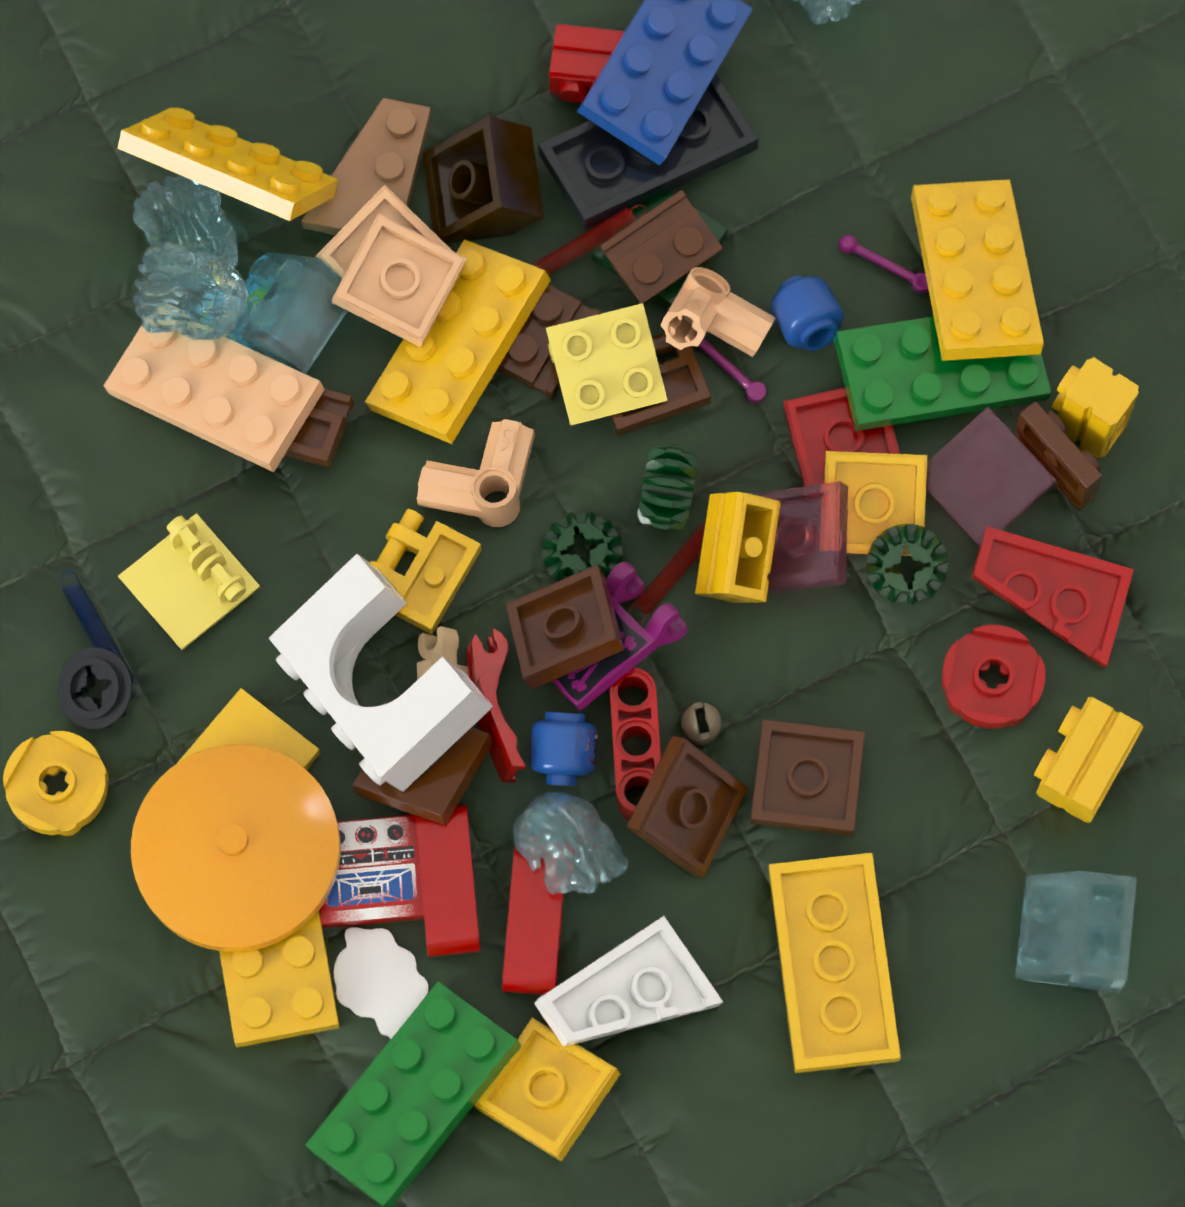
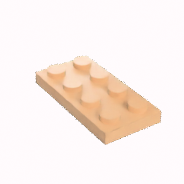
M157 305L153 306L104 384V388L109 395L272 472L276 470L325 390L319 380Z

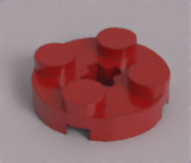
M984 625L973 629L972 633L963 636L959 641L957 640L948 650L941 674L942 689L947 698L949 709L970 724L989 729L1015 726L1022 723L1038 704L1045 685V666L1040 654L1038 657L1035 649L1029 644V640L1022 633L1006 626ZM990 665L999 666V674L1007 677V683L998 684L996 689L986 687V681L979 678V672H987Z

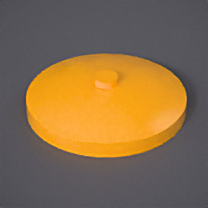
M245 744L223 745L205 749L190 755L171 767L157 780L144 798L137 813L131 837V860L134 876L141 894L155 916L168 929L186 941L200 947L224 952H244L265 948L281 942L304 927L316 915L328 898L336 880L341 856V841L337 819L330 800L317 780L304 767L289 757L271 749Z

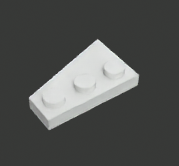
M663 916L537 999L534 1004L563 1047L719 1007L723 1001L667 919Z

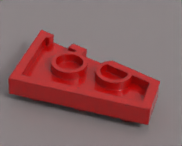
M987 526L984 529L971 578L1102 668H1106L1134 569Z

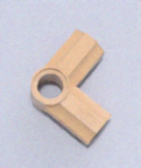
M694 267L688 274L660 326L665 331L666 342L679 350L688 346L698 347L708 331L753 357L772 326L775 317L730 292L728 282L716 272L702 267Z
M507 419L492 422L480 470L427 460L425 466L422 467L418 482V506L475 516L491 527H504L511 524L520 512L519 496L535 438L534 430L524 426L521 422ZM495 491L508 494L506 498L497 503H490L484 500L487 495Z

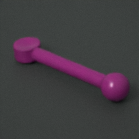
M847 234L839 239L838 246L843 253H855L911 282L913 290L919 294H925L929 291L925 272L915 274L859 245L853 235Z
M704 336L699 347L747 390L746 396L750 402H762L766 396L764 384L750 381L715 349Z

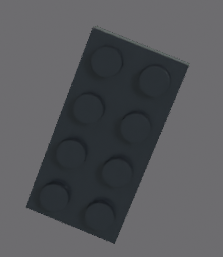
M715 73L671 151L660 166L592 121H587L539 143L538 154L583 228L587 229L610 218V216L617 215L619 211L621 212L625 208H633L757 150L758 138Z

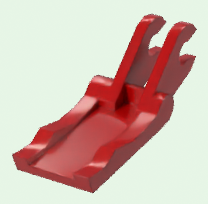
M492 629V638L487 637L488 651L490 653L483 649V644L475 634L465 652L469 678L493 706L477 723L481 731L490 733L493 744L489 749V753L501 782L515 783L517 780L515 777L518 769L524 770L526 765L516 749L517 737L505 722L496 696L499 684L498 679L509 650L508 641L501 632Z

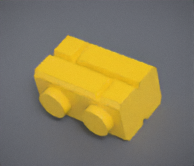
M1093 357L1087 359L1081 369L1073 365L1068 370L1057 388L1059 394L1051 408L1058 412L1057 416L1064 423L1067 429L1066 436L1073 443L1077 440L1081 441L1080 447H1084L1092 455L1100 459L1107 455L1126 428L1139 394V386L1121 374L1112 375V368Z
M742 492L710 494L695 594L734 603L766 602L769 584L767 575L771 571L780 501Z
M1088 697L1082 709L1072 705L1058 730L1060 734L1066 736L1060 749L1056 753L1048 748L1034 773V776L1042 780L1036 794L1049 803L1065 809L1066 812L1080 820L1091 823L1144 726L1129 716L1116 712L1114 708L1094 697Z

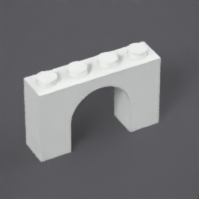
M356 554L280 626L269 639L281 653L276 658L281 668L294 680L297 681L301 678L307 685L308 689L303 695L309 703L322 715L328 712L336 723L331 727V730L336 737L350 750L356 747L363 755L364 759L359 765L376 784L381 786L386 781L403 792L493 706L466 673L443 656L397 699L377 707H362L359 705L352 686V673L356 658L365 643L400 611L407 602L378 568Z

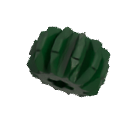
M654 444L650 448L646 459L637 511L641 524L653 526V529L668 531V529L681 531L687 525L698 466V458L694 451L682 449V446L667 444V446Z

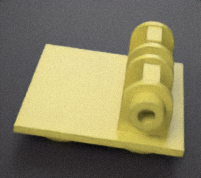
M643 303L546 328L549 340L548 349L552 363H555L570 426L668 401Z
M197 513L188 520H185L183 516L174 518L167 526V530L171 534L118 575V578L181 650H184L260 588V585Z

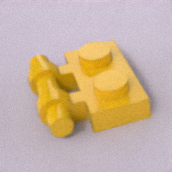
M407 509L399 524L393 523L385 536L388 542L377 561H370V563L382 572L407 602L395 616L433 635L482 548L480 543L436 521L427 538L418 534L417 530L422 524L424 517L412 509ZM405 551L416 554V557L405 576L394 571Z

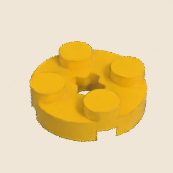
M67 731L50 732L51 735H42L36 739L32 737L22 742L14 750L4 769V788L6 790V799L14 815L26 827L41 834L71 836L78 833L83 826L89 824L102 809L108 793V772L96 749L86 739ZM59 771L67 773L65 776V782L68 784L67 789L64 792L58 791L55 795H48V786L43 782L46 775L55 777Z

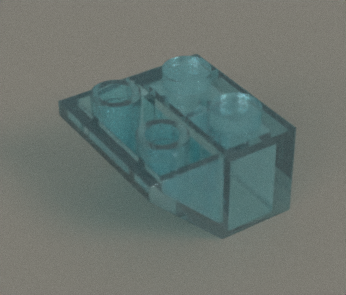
M266 251L251 266L248 274L249 278L238 295L225 305L222 311V319L214 331L307 374L347 313V310L332 303V298L342 278L320 258Z
M1090 871L1027 875L1025 879L1015 979L1119 993L1126 983L1128 975L1137 878Z

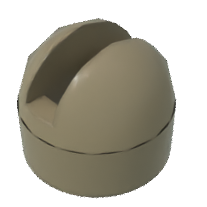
M694 703L687 707L682 714L681 732L684 738L694 745L704 746L711 744L718 738L721 732L722 720L720 713L714 706L708 703ZM704 711L709 732L699 733L695 712Z

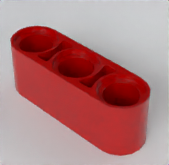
M632 668L610 686L616 804L619 813L628 822L637 806L629 803L625 795L633 787H647L661 760L656 686L649 673L640 668ZM631 687L639 688L647 695V698L640 705L630 706L620 700L621 692ZM631 737H642L647 740L651 747L643 755L634 756L625 752L622 745Z
M458 805L446 825L415 815L428 957L480 952L467 805Z
M515 843L503 968V992L545 995L557 985L567 847Z

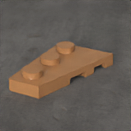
M383 98L332 174V177L339 179L334 198L308 211L301 220L303 229L336 235L384 185L409 207L432 116L431 108Z

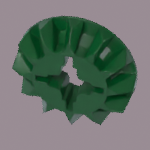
M590 511L586 514L570 512L557 523L553 522L543 540L542 557L546 570L556 582L588 569L578 554L571 556L568 554V551L575 548V534L578 533L580 538L584 539L586 545L595 544L597 548L590 551L589 568L598 564L606 580L613 568L622 562L623 548L621 536L618 535L610 520H604Z
M900 524L886 529L873 541L868 551L866 566L869 579L875 591L881 593L892 603L902 602L914 605L917 601L933 597L935 591L945 581L948 558L943 543L932 531L915 524ZM907 545L908 553H911L913 561H922L923 563L922 566L914 568L912 583H907V578H904L902 570L890 568L894 564L901 562L902 546Z

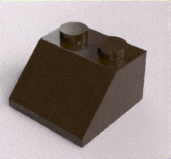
M487 116L423 152L433 232L445 244L463 242L464 239L472 241L510 236L544 218L531 127Z

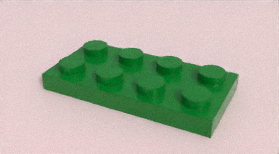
M934 316L837 331L834 337L835 348L856 431L1034 403L1035 401H1046L1052 393L1042 354L942 361Z
M438 981L305 1146L381 1207H393L519 1050L521 1045L516 1038Z

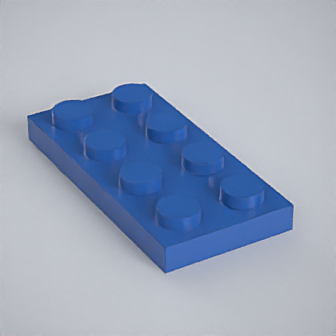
M643 0L577 112L660 166L671 151L753 8L741 0Z

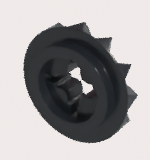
M88 648L76 653L67 661L59 676L57 693L60 706L70 721L82 728L101 729L111 728L112 724L119 718L127 716L125 710L129 701L136 697L132 691L131 682L135 675L128 670L123 662L124 657L108 649ZM94 677L100 681L111 682V685H108V688L101 692L102 701L98 697L82 696L95 686Z

